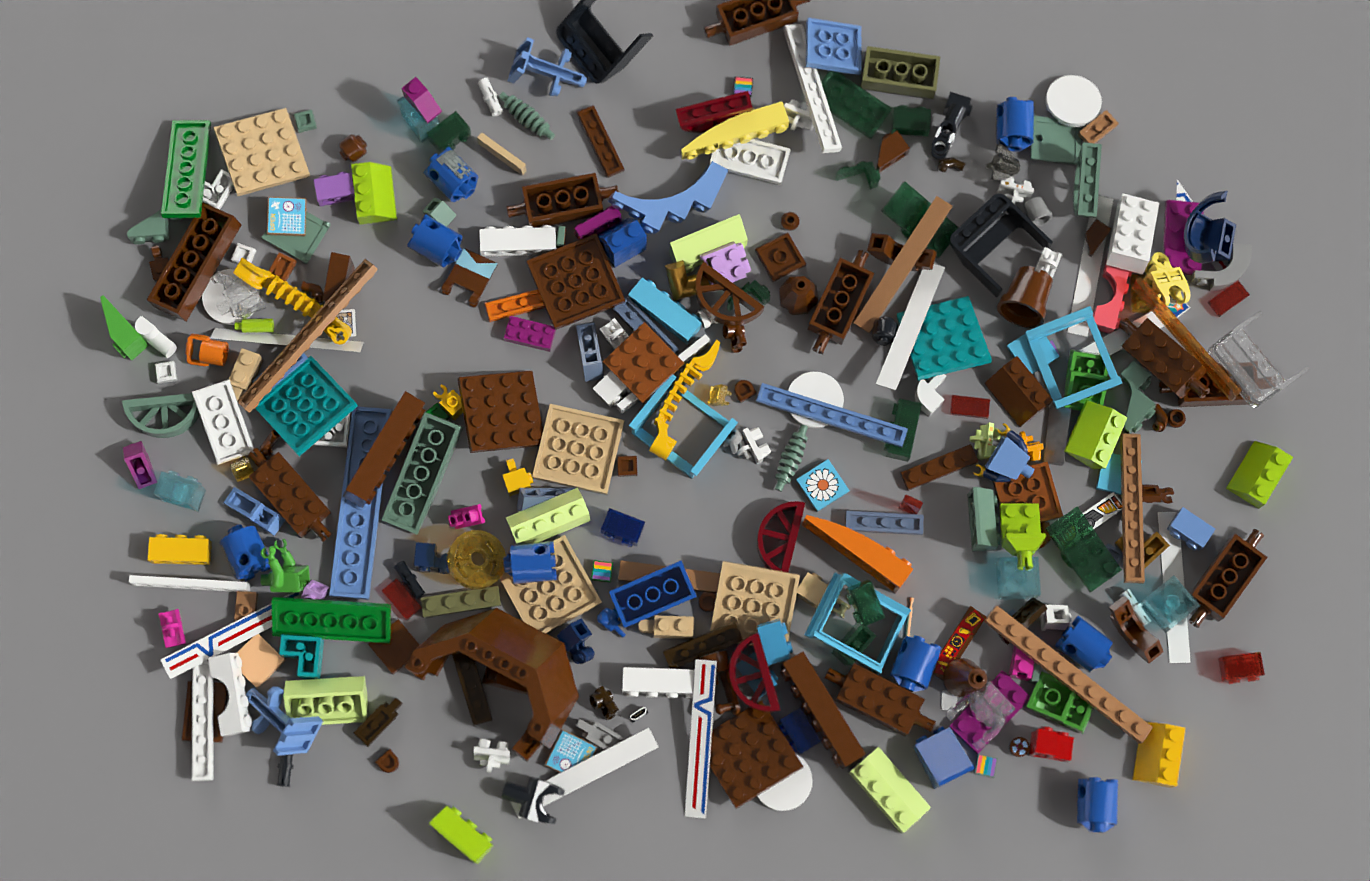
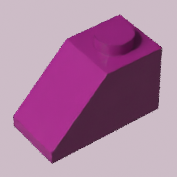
M417 77L401 88L404 98L427 123L442 113V110L428 89Z
M142 441L123 447L124 460L138 489L156 484L157 479Z

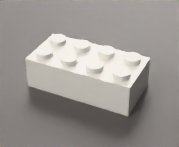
M1122 194L1116 208L1106 265L1139 274L1144 273L1150 259L1159 207L1158 202Z

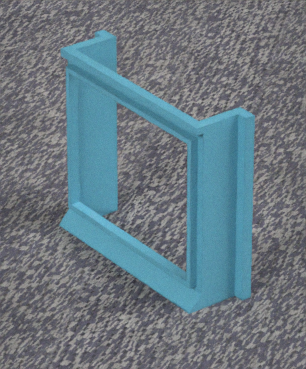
M1091 306L1026 331L1027 340L1049 394L1053 399L1055 408L1059 409L1122 384V380L1116 373L1094 320ZM1086 321L1110 380L1062 398L1038 340Z
M674 375L656 390L629 424V427L632 428L631 434L649 447L652 446L656 438L642 429V427L666 398L669 391L673 389L677 379ZM688 390L684 395L677 391L679 395L724 427L695 466H692L673 451L667 458L670 463L693 479L694 476L700 473L738 422L733 418L730 421Z
M834 573L804 635L810 639L817 638L868 666L872 669L871 672L879 675L908 614L912 610L846 573ZM844 585L897 614L896 620L876 661L822 632Z

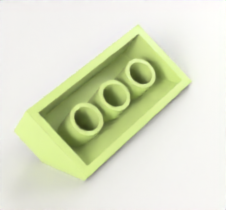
M740 214L670 242L669 254L673 263L683 260L686 273L694 270V267L703 263V260L700 258V255L733 241L736 244L742 243L745 249L748 239Z
M578 488L506 517L516 544L538 543L591 521L588 509Z
M365 676L285 681L283 697L286 715L290 718L319 716L323 720L322 725L364 722L368 718Z
M879 747L849 772L901 834L931 808Z

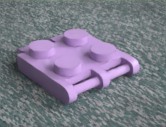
M733 241L700 255L701 260L708 264L707 259H709L711 267L732 283L745 278L746 273L751 271L748 259L743 258L746 256L742 243L736 244Z

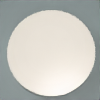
M1069 75L1061 77L1051 84L1047 91L1045 102L1047 110L1057 119V122L1070 127H1081L1097 117L1101 109L1102 99L1099 90L1091 81L1080 76Z
M226 269L214 274L202 294V302L206 312L211 318L224 325H235V322H242V319H250V316L253 315L260 303L259 289L252 287L233 273L235 269Z
M804 373L797 377L788 389L790 392L843 408L844 396L840 385L834 378L825 373ZM790 413L797 423L806 425L808 428L818 429L828 425Z
M799 755L797 757L804 766L803 769L757 796L765 806L777 811H787L800 806L807 799L812 788V774L808 764Z

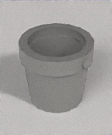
M1041 197L1032 198L1024 205L1028 218L1037 227L1048 223L1053 218L1052 211L1048 210Z

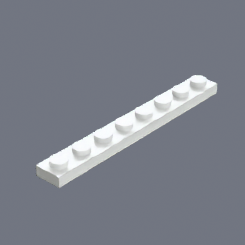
M785 25L783 31L822 153L840 152L842 146L817 69L806 67V34L803 25Z

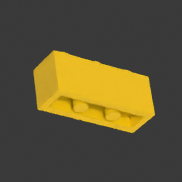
M156 534L155 537H149L148 561L152 564L210 565L212 542L203 535H195L194 538H187L186 535H175V538H167V535Z

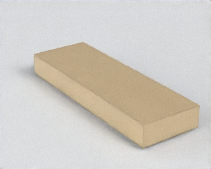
M481 133L477 137L480 146L523 176L525 174L526 164L485 134Z

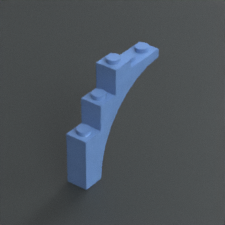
M712 161L690 188L672 197L658 200H643L615 191L610 196L608 202L618 210L623 209L627 211L629 216L635 219L640 218L639 224L644 232L655 234L660 230L666 216L673 223H681L685 220L691 206L698 212L706 213L710 210L728 169Z

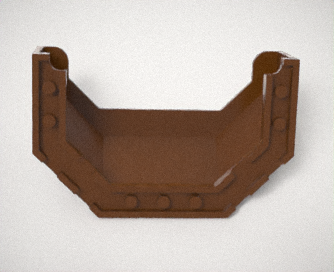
M498 608L444 624L414 650L404 668L423 681L427 674L438 676L449 655L461 652L525 686L534 713L527 727L528 733L549 749L579 698L565 644Z

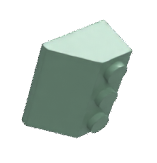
M973 487L967 494L972 551L996 550L1001 542L1000 533H997L996 526L999 525L998 514H995L997 496L993 495V490Z

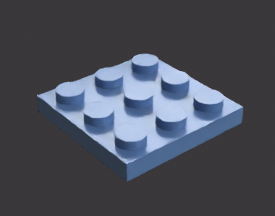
M808 18L806 21V67L860 75L861 26Z

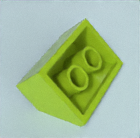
M373 162L351 164L356 213L359 224L397 220L391 166Z
M1086 400L1064 452L1092 469H1106L1127 417L1113 408Z
M1254 441L1226 489L1259 509L1268 501L1293 457L1276 446Z
M446 806L429 824L472 861L479 864L494 846L490 843L493 839L485 832L482 834L475 830L477 825L470 819L467 821L463 820L460 817L462 813L453 806L450 809Z

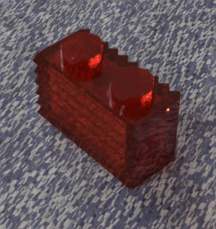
M1261 652L1218 658L1222 682L1228 681L1229 685L1238 684L1241 679H1247L1248 682L1259 681V677L1265 675Z

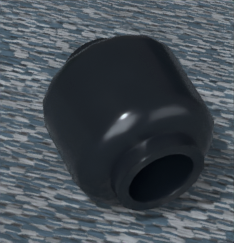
M884 316L874 322L872 331L874 341L881 346L893 343L898 330L897 323L891 317Z

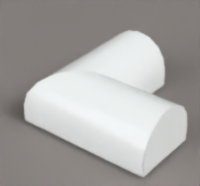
M221 169L212 185L205 181L202 202L219 210L221 209L234 188L228 172Z
M143 316L137 319L135 323L136 331L161 354L169 358L178 350V347L171 340L159 332Z
M351 413L313 445L347 448Z

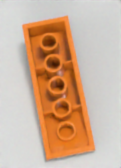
M806 515L802 526L895 594L913 571L912 564L904 558L899 559L895 556L896 553L891 548H884L882 545L850 528L810 515Z

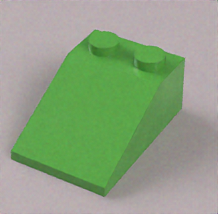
M102 295L100 299L109 334L114 341L112 345L123 358L128 356L132 361L149 345L106 297Z

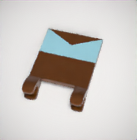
M464 248L449 277L442 286V293L449 295L453 285L456 284L473 292L469 299V305L477 307L481 295L498 263Z

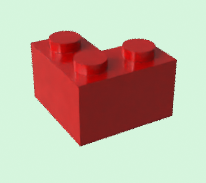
M1041 726V728L1031 732L1029 756L1069 762L1072 758L1074 737H1070L1067 732H1055L1051 727Z

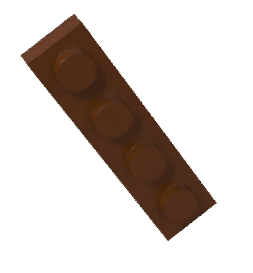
M969 444L905 470L900 475L909 491L978 463V458L972 445Z

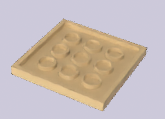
M286 108L214 127V132L237 197L310 177Z
M550 404L532 478L607 495L625 420Z
M565 535L553 541L554 553H551V555L555 554L556 566L552 567V569H556L557 580L514 584L513 577L505 573L504 568L496 572L522 621L546 634L602 604L600 597Z
M723 561L710 631L736 621L742 638L745 640L749 636L758 633L757 624L780 618L781 623L785 622L788 634H785V638L788 642L800 574Z

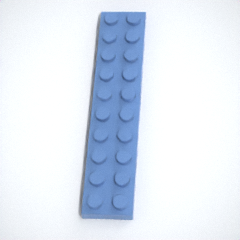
M358 406L352 411L329 595L331 597L365 600L370 598L383 483L379 489L375 487L374 490L377 493L370 505L365 504L363 508L344 498L343 495L392 413L391 409Z

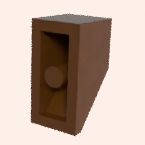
M898 131L893 134L890 132L882 138L876 167L877 174L909 153L910 147Z

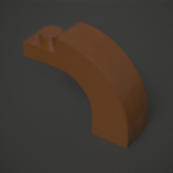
M872 233L867 251L876 259L892 265L904 245L897 243L887 234ZM925 249L911 271H918V269L932 270L937 252Z
M1123 596L1109 607L1111 611L1110 619L1120 635L1148 664L1164 652L1160 641L1140 623L1128 598Z

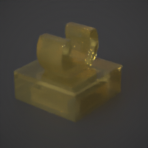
M722 384L711 386L707 404L711 406L729 405V402L725 401L726 396L732 395L730 391H727L728 386Z
M243 456V460L237 462L233 460L232 464H230L237 482L249 478L248 476L254 472L249 459Z

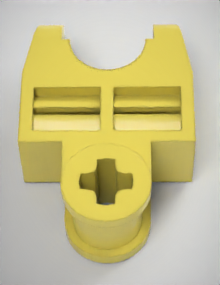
M1156 252L1152 259L1149 260L1145 269L1147 276L1142 280L1150 298L1160 308L1169 305L1170 296L1179 304L1187 303L1190 299V289L1180 267L1172 268L1168 257L1164 253Z

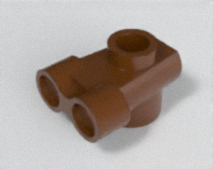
M723 325V337L731 339L733 353L741 352L743 350L742 347L747 345L744 325Z

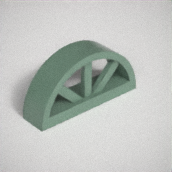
M1083 142L1080 148L1073 188V210L1075 216L1097 217L1102 144Z
M192 393L122 400L128 419L141 432L156 438L178 436L191 428L200 416ZM192 406V409L187 415L178 407ZM168 408L183 419V421L170 428ZM161 409L162 429L146 427L148 422ZM150 410L140 422L136 420L133 414L136 411Z

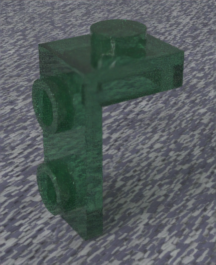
M861 161L856 166L850 168L849 166L842 167L836 172L835 176L836 181L865 173L870 189L877 188L879 180H881L878 169L875 170L872 161Z
M756 280L752 283L747 282L741 288L748 295L752 293L763 305L770 301L769 289L765 285L761 286ZM732 297L727 301V310L729 312L734 308Z

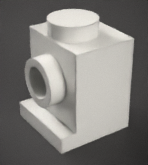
M1046 605L1048 609L1040 616L1042 631H1046V629L1065 630L1071 624V614L1068 612L1067 605Z

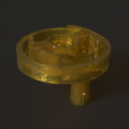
M471 530L461 534L453 541L448 550L447 565L453 578L462 586L472 590L484 589L493 585L503 575V558L506 557V553L501 542L492 534L482 530ZM477 552L483 556V565L478 566L472 562V553Z

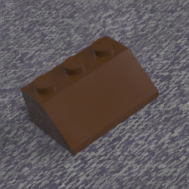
M1018 356L1005 364L984 383L1019 427H1022L1047 408L1053 401Z

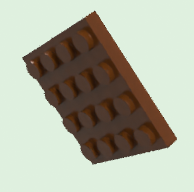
M597 233L527 260V265L555 330L625 302V298Z
M533 371L465 376L457 379L470 453L540 446L543 426Z
M762 700L756 703L765 706ZM749 707L712 730L710 768L735 809L804 768L770 712H763Z

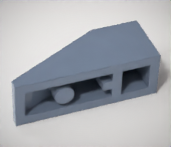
M595 323L576 325L585 382L603 379V366Z
M520 488L517 510L518 512L576 488Z

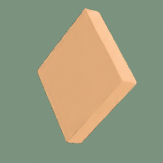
M260 634L253 636L237 652L242 660V674L257 689L286 661Z

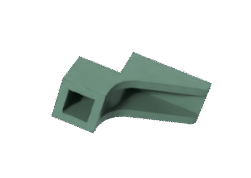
M161 206L158 212L130 228L127 232V237L131 243L137 245L150 241L153 243H163L164 240H169V219L181 220L182 218H162Z
M1133 360L1121 373V379L1128 384L1132 392L1126 415L1127 420L1124 425L1125 432L1128 434L1138 432L1142 427L1141 423L1146 418L1150 419L1156 412L1154 410L1156 408L1155 403L1141 392V390L1145 391L1150 386L1151 374Z

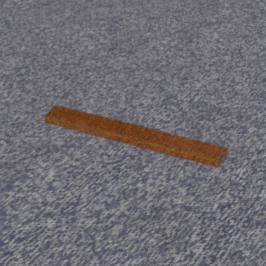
M1139 277L1135 280L1132 286L1134 292L1184 349L1208 370L1206 374L1231 402L1236 399L1241 392L1239 387L1143 278Z

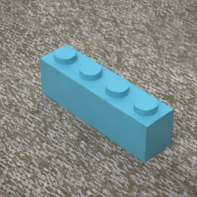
M641 278L628 294V297L643 312L686 345L689 344L701 329V319L697 315L688 313L684 305L680 302L675 303L667 292L659 291L655 283L649 279L646 281L644 278Z

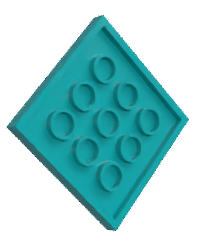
M969 296L929 306L910 354L918 380L991 363L992 358ZM905 311L896 313L899 326Z
M310 356L266 394L255 409L294 452L301 456L358 405L324 368Z

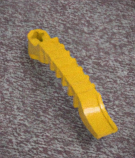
M241 258L233 271L236 276L256 289L264 287L267 289V295L272 292L276 295L275 299L282 298L285 300L284 304L286 305L290 303L294 306L293 309L295 311L297 309L302 311V316L304 317L308 315L312 318L323 306L315 302V299L306 296V293H302L296 287L289 285L287 281L281 280L279 276H275L272 272L253 265L244 258ZM337 317L323 330L338 345L344 344L352 334L351 328ZM340 331L343 332V336H342V337L339 336Z
M717 339L705 355L693 357L691 362L686 364L684 371L678 377V381H675L673 389L669 391L668 398L663 403V408L659 410L658 418L654 420L658 436L649 451L665 461L677 443L676 440L667 436L669 425L666 421L670 422L673 418V415L668 413L667 410L669 409L673 413L676 411L677 406L671 402L672 400L677 403L681 401L682 397L677 394V391L683 395L686 393L687 388L682 385L683 382L690 387L693 385L694 380L688 377V374L699 381L703 376L699 371L703 372L711 368L720 346V342Z

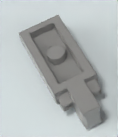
M579 719L576 727L584 731L583 737L604 750L626 740L596 721L591 720L588 724Z

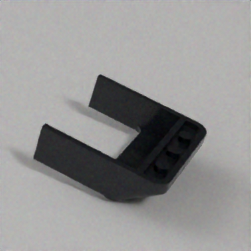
M580 0L557 27L556 35L563 46L569 49L571 56L591 81L596 84L604 83L624 69L653 37V34H639L623 52L591 12V6L596 0Z
M1001 193L993 195L950 237V245L961 263L996 298L1003 289L978 265L1017 228H1023L1043 248L1049 249L1053 243L1006 195Z

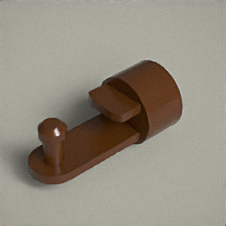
M721 650L698 658V660L717 661L716 673L720 674L728 703L716 704V713L721 715L731 710L733 715L739 714V702L730 681V661L727 651ZM717 674L715 679V686L719 684Z

